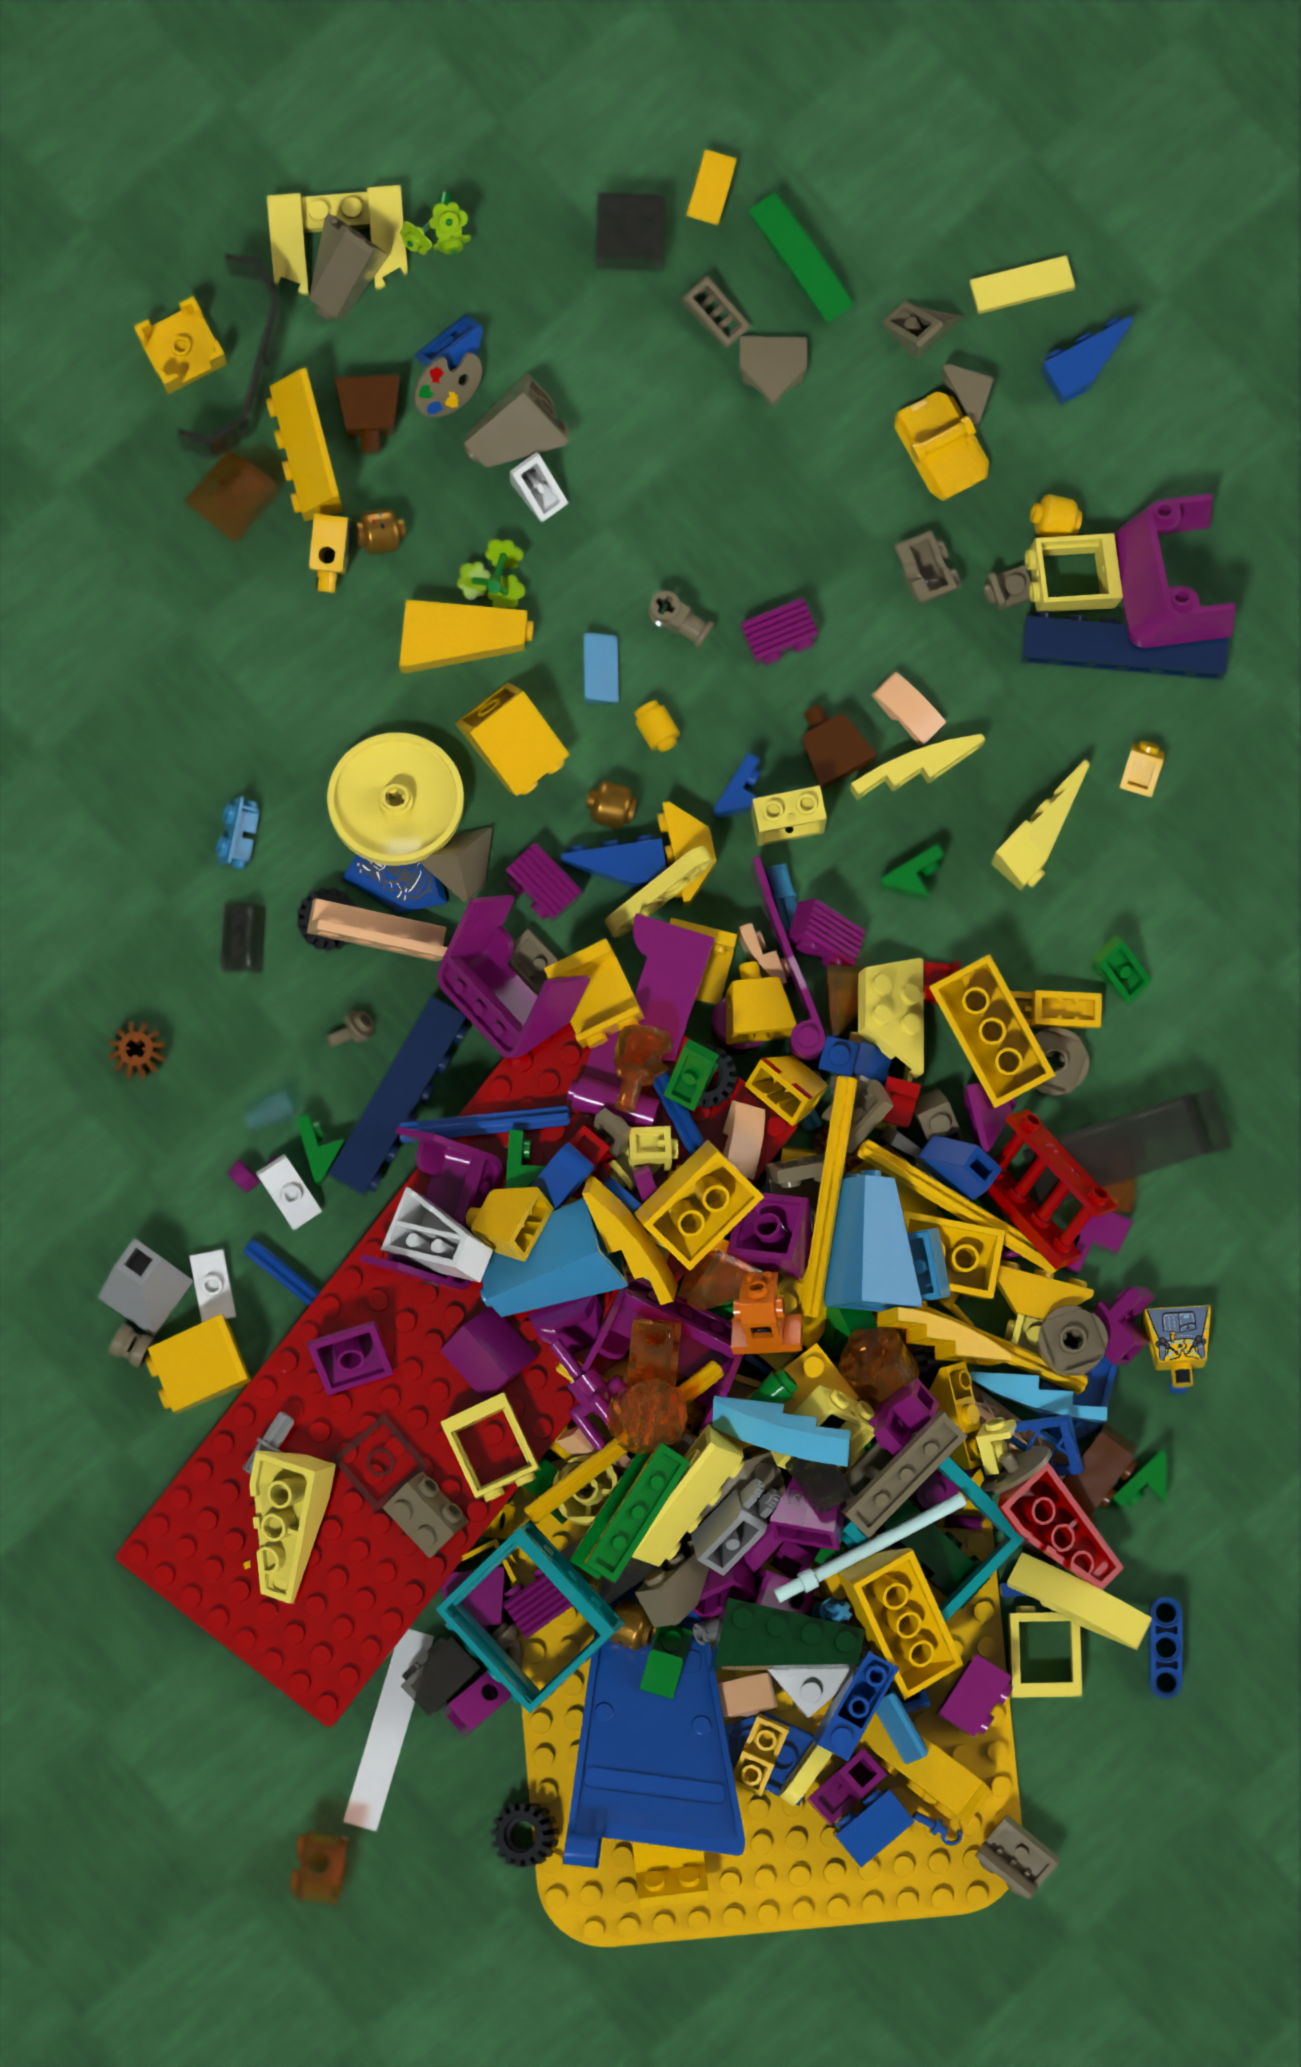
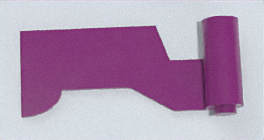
M636 913L633 926L634 940L638 950L647 959L634 996L645 1019L638 1021L639 1026L626 1033L617 1031L607 1036V1042L592 1048L584 1074L581 1075L579 1081L572 1080L567 1099L572 1101L571 1108L596 1116L605 1107L614 1115L622 1117L630 1127H654L661 1100L630 1090L638 1062L676 1060L715 938Z

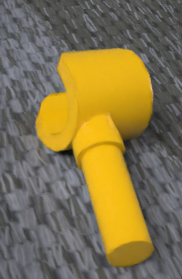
M951 1293L949 1297L936 1299L940 1306L950 1310L960 1321L974 1326L970 1318L959 1306L954 1304L960 1294Z

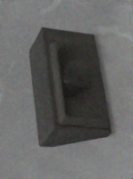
M252 902L224 904L221 972H263L265 906Z
M792 1457L785 1464L787 1471L819 1513L850 1499L848 1482L836 1465L809 1461L797 1457Z

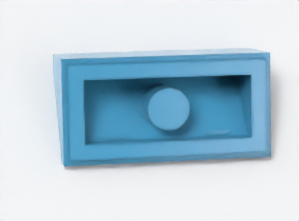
M584 633L585 704L619 703L617 636Z
M933 1228L907 1233L922 1302L949 1297L951 1292L939 1229Z
M896 1691L884 1695L875 1712L903 1762L909 1764L927 1756L928 1749Z

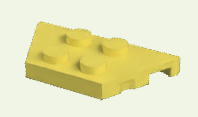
M915 958L865 967L858 973V1033L870 1043L876 1044L880 1051L892 1060L895 1056L910 1068L907 1074L913 1078H918L924 1073L923 959Z

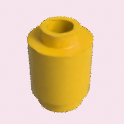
M653 700L634 712L637 719L635 724L651 751L659 749L660 753H663L678 744L676 738L681 733L664 705L660 706L657 700Z

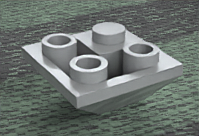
M134 1238L113 1267L97 1298L152 1337H155L194 1281Z

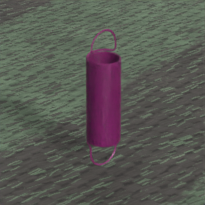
M947 1515L945 1516L944 1528L981 1530L983 1528L981 1525L983 1518L981 1516Z

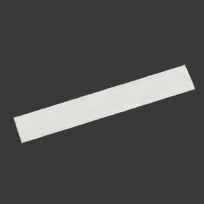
M409 1629L394 1648L343 1820L345 1823L377 1831L434 1639L432 1635Z

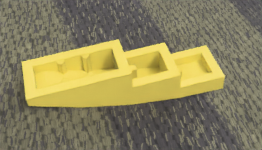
M982 734L949 739L913 750L880 765L852 782L850 791L859 800L880 784L886 782L892 792H894L920 773L929 784L981 748L986 739Z
M1023 1552L1007 1581L1009 1588L1040 1600L1042 1606L1072 1618L1074 1624L1135 1650H1138L1152 1622L1150 1616L1122 1600Z

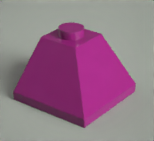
M981 1083L967 1085L962 1093L973 1142L988 1154L1007 1123L1005 1119L1008 1115L1012 1114L1011 1109L1016 1108L1015 1098L994 1109Z
M761 1193L764 1198L733 1228L726 1254L728 1257L763 1272H778V1276L803 1279L811 1248L810 1200L806 1197Z

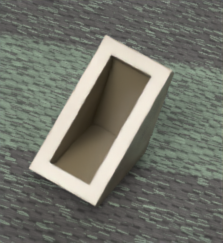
M947 364L942 367L941 377L963 415L969 416L975 430L978 431L994 378Z

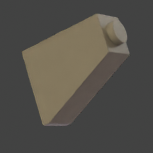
M328 213L324 220L309 299L317 305L314 310L331 322L333 317L344 321L389 255L340 218Z
M527 372L466 433L464 439L466 447L464 449L474 462L478 463L480 461L486 468L533 455L535 452L541 453L564 446L569 442L571 431L565 421L557 422L554 402Z

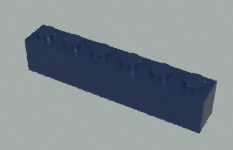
M1033 612L1032 616H1026L1024 621L1020 663L1223 680L1227 670L1229 637L1142 648L1131 642L1126 624H1120V620L1115 618H1101L1099 622L1086 621V617L1081 615H1067L1066 619L1052 618L1051 613Z
M433 996L429 998L329 1171L330 1178L364 1197L368 1195L369 1191L373 1193L377 1191L385 1176L380 1173L387 1161L391 1164L393 1163L402 1147L398 1144L400 1135L396 1134L397 1127L402 1122L418 1120L419 1116L414 1114L421 1102L427 1104L436 1088L432 1082L437 1073L439 1072L442 1075L445 1073L453 1059L449 1055L455 1043L461 1045L470 1029L466 1025L468 1019L463 1013Z

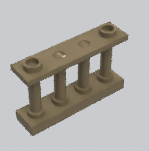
M939 1410L924 1427L912 1434L911 1440L895 1457L889 1450L883 1449L876 1441L837 1481V1483L842 1485L846 1506L841 1511L844 1517L846 1516L866 1537L870 1538L968 1436L945 1412Z

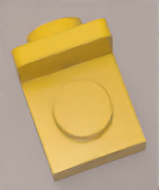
M1140 741V744L1132 742L1119 788L1152 798L1164 762L1165 752L1159 750L1160 747L1148 741Z

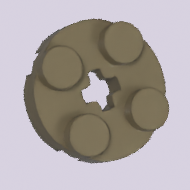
M1052 1027L1039 1031L1034 1036L1045 1057L1051 1058L1054 1053L1059 1054V1060L1064 1063V1067H1057L1054 1071L1056 1076L1032 1089L1050 1097L1068 1095L1080 1086L1087 1075L1089 1056L1085 1046L1075 1033L1064 1028Z
M1064 1306L1054 1310L1048 1315L1039 1329L1037 1339L1039 1354L1044 1363L1057 1375H1084L1095 1369L1104 1357L1108 1343L1106 1328L1098 1316L1081 1309L1082 1307ZM1071 1332L1074 1337L1080 1336L1082 1341L1078 1343V1349L1072 1350L1070 1346L1066 1347L1063 1342L1067 1339V1333Z

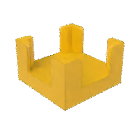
M194 296L180 302L179 307L181 311L152 326L149 319L134 326L137 338L168 395L227 365L225 354L204 320L202 311Z

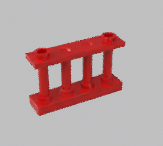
M1029 1109L1010 1114L1005 1121L1016 1132L998 1157H991L1002 1170L985 1193L1055 1270L1075 1264L1083 1255L1074 1245L1075 1238L1092 1216L1097 1218L1114 1212L1118 1206L1110 1198L1109 1193L1093 1180L1045 1128L1037 1115ZM1026 1142L1038 1157L1021 1180L1017 1182L1008 1173L1007 1166ZM1048 1166L1060 1179V1182L1040 1207L1030 1197L1029 1191ZM1071 1191L1083 1206L1062 1232L1052 1221L1051 1216Z

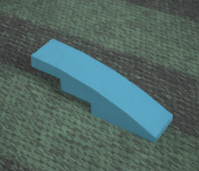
M970 1372L971 1380L974 1384L1008 1401L1055 1416L1069 1414L1072 1420L1107 1424V1407L1073 1405V1391L1039 1389V1375Z
M714 1396L712 1428L744 1442L777 1453L814 1462L848 1467L850 1430L817 1427V1417L784 1413V1404Z

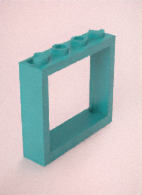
M949 1456L937 1469L1006 1538L939 1606L945 1622L1025 1540L1015 1532L997 1507L998 1505ZM845 1516L842 1529L843 1535L841 1537L845 1545L853 1549L867 1542L868 1539Z
M531 1520L520 1526L435 1609L447 1622L445 1626L449 1630L455 1631L464 1641L466 1650L474 1657H479L488 1667L489 1675L496 1682L502 1683L510 1691L512 1700L515 1703L519 1701L529 1713L541 1706L625 1625L622 1619ZM518 1547L528 1555L599 1633L541 1690L538 1689L461 1604Z

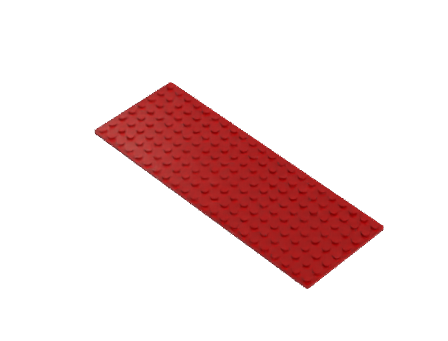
M569 1022L522 1057H504L458 1116L562 1105L568 1106L570 1111V1124L568 1126L523 1130L526 1133V1139H531L532 1143L531 1159L524 1160V1165L546 1166L555 1154L572 1140L583 1125L594 1126L595 1115L571 1108L572 1101L567 1099L572 1080L579 1081L581 1075L584 1074L592 1048H589V1046L581 1047L575 1037L576 1033ZM685 1035L683 1036L675 1061L638 1062L630 1090L660 1100L647 1075V1071L657 1064H662L667 1068L670 1076H672L682 1049L689 1038ZM716 1070L706 1090L713 1088L718 1083V1070ZM737 1076L735 1091L732 1092L727 1102L725 1100L721 1103V1106H713L710 1109L698 1107L695 1111L688 1110L704 1141L709 1140L723 1154L728 1135L722 1132L732 1100L765 1109L764 1135L754 1180L747 1178L754 1185L766 1170L765 1164H770L797 1130L798 1125H790L744 1086L746 1082ZM661 1102L654 1127L670 1126L671 1139L677 1138L678 1159H672L671 1171H676V1166L683 1165L690 1158V1155ZM509 1132L448 1138L497 1156L503 1166L498 1189H506ZM607 1153L597 1165L598 1170L592 1174V1177L594 1176L604 1184L610 1177L608 1174L613 1171L608 1163L613 1159L616 1160V1158ZM664 1167L653 1175L657 1189L668 1179L669 1171H664ZM419 1168L415 1170L116 1553V1560L326 1727H332L337 1723L441 1589L442 1585L461 1563L462 1555L472 1549L519 1488L514 1482L503 1487L505 1494L488 1502L485 1501L484 1497L476 1499L440 1423L484 1402L440 1351L464 1324L488 1308L480 1293V1288L483 1287L482 1280L481 1282L472 1281L468 1287L460 1290L398 1274L360 1261L361 1254L387 1260L388 1254L383 1252L381 1247L406 1186L424 1197L426 1195L431 1175L422 1172ZM584 1181L571 1196L572 1198L579 1199L583 1197L582 1192L586 1184ZM627 1186L624 1188L643 1204L638 1188L633 1192ZM621 1250L622 1258H623V1262H624V1267H626L627 1261H626V1259H625V1257H624V1254H623V1252H622V1250ZM670 1253L667 1264L678 1283L688 1269ZM625 1271L626 1277L632 1276V1273ZM618 1290L596 1295L603 1308L599 1328ZM534 1309L504 1316L538 1358L496 1395L503 1392L506 1393L537 1462H539L572 1420L570 1410L579 1402L567 1387L570 1380L556 1371L559 1359L549 1346L551 1344L541 1342L528 1317V1314L538 1310ZM370 1321L377 1322L394 1375L327 1396L307 1342ZM592 1344L572 1353V1355L583 1364ZM597 1353L591 1366L595 1368L598 1374L603 1376L618 1359H608ZM504 1411L457 1432L481 1486L528 1465ZM279 1412H284L294 1419V1425L279 1447L282 1452L306 1454L336 1464L330 1498L295 1601L292 1604L263 1595L260 1592L256 1554L260 1549L258 1529H254L253 1517L256 1516L254 1496H250L249 1484L251 1474L242 1469L258 1444L257 1438L264 1437ZM421 1472H424L437 1483L444 1495L461 1509L463 1515L469 1521L463 1529L457 1532L430 1559L383 1509L386 1503L409 1480ZM251 1560V1568L245 1570L243 1563Z

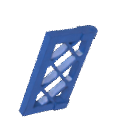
M1069 1414L1016 1422L1017 1427L1014 1432L1031 1430L1035 1433L1028 1446L1013 1435L1009 1439H1004L1005 1442L1008 1440L1022 1451L1032 1449L1033 1443L1040 1436L1056 1447L1048 1462L1058 1476L1081 1474L1084 1471L1074 1426ZM1060 1427L1061 1440L1058 1441L1042 1429ZM1058 1450L1068 1456L1069 1463L1055 1465L1051 1461ZM981 1465V1470H982V1474H983L984 1480L987 1479V1478H989V1477L998 1475V1474L985 1475L984 1467H983V1465Z

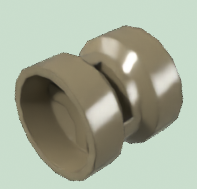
M123 1323L110 1345L108 1354L116 1358L124 1357L129 1360L131 1365L140 1369L145 1362V1358L149 1355L148 1348L153 1346L155 1338L147 1334L139 1335L134 1332L133 1327Z

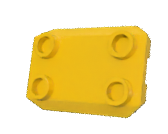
M936 391L921 401L897 412L894 428L930 493L945 501L987 479L989 460L974 435L976 430L969 416L963 415L953 396Z

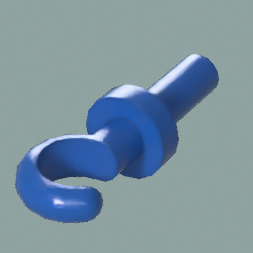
M918 1811L914 1812L912 1819L929 1827L931 1834L936 1835L940 1833L941 1839L946 1845H956L961 1841L962 1831L960 1829H957L958 1837L953 1841H949L946 1838L948 1827L942 1825V1819L937 1817L933 1820Z

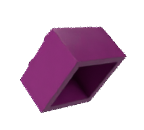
M974 1654L967 1662L935 1714L970 1737H975L977 1733L980 1735L984 1734L994 1719V1716L989 1714L996 1703L999 1705L1003 1704L1013 1689V1686L1008 1684L1012 1676L978 1654Z

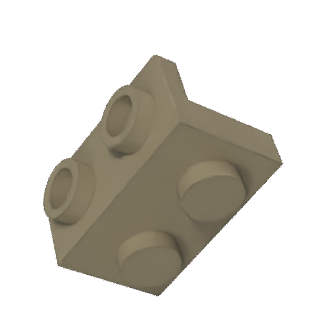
M424 1472L409 1480L383 1507L429 1559L436 1555L457 1532L469 1523L461 1509L452 1503L439 1489L437 1483Z
M1006 1815L983 1841L975 1854L985 1870L993 1874L996 1873L1007 1883L1008 1888L1014 1894L1023 1896L1027 1900L1034 1896L1040 1885L1061 1861L1060 1857L1009 1815Z

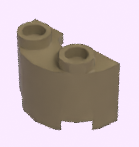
M932 530L894 545L896 556L899 557L904 571H901L913 599L917 598L918 605L957 591V588L961 587V582L955 568L949 570L944 563V560L948 559V553L943 541H936Z

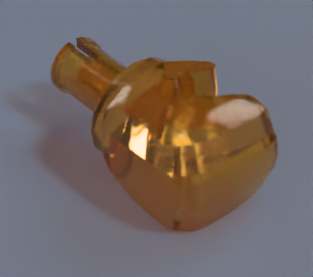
M629 1025L620 1030L615 1045L613 1063L616 1067L615 1074L622 1079L621 1087L614 1103V1107L617 1110L625 1113H635L642 1086L653 1085L655 1079L667 1071L668 1067L659 1060L661 1056L671 1052L673 1047L670 1034L666 1030L657 1026Z

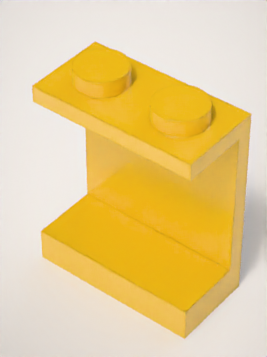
M606 938L544 968L548 979L587 975L590 978L585 992L570 1020L576 1033L575 1037L582 1048L589 1046V1048L598 1047L608 1041L607 1036L617 1031H620V1033L629 1032L639 1026L638 1021L645 1019L618 959Z

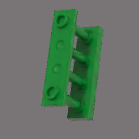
M643 1442L569 1561L597 1580L603 1576L609 1581L616 1583L689 1466L690 1461L663 1443H658L653 1448L646 1442Z

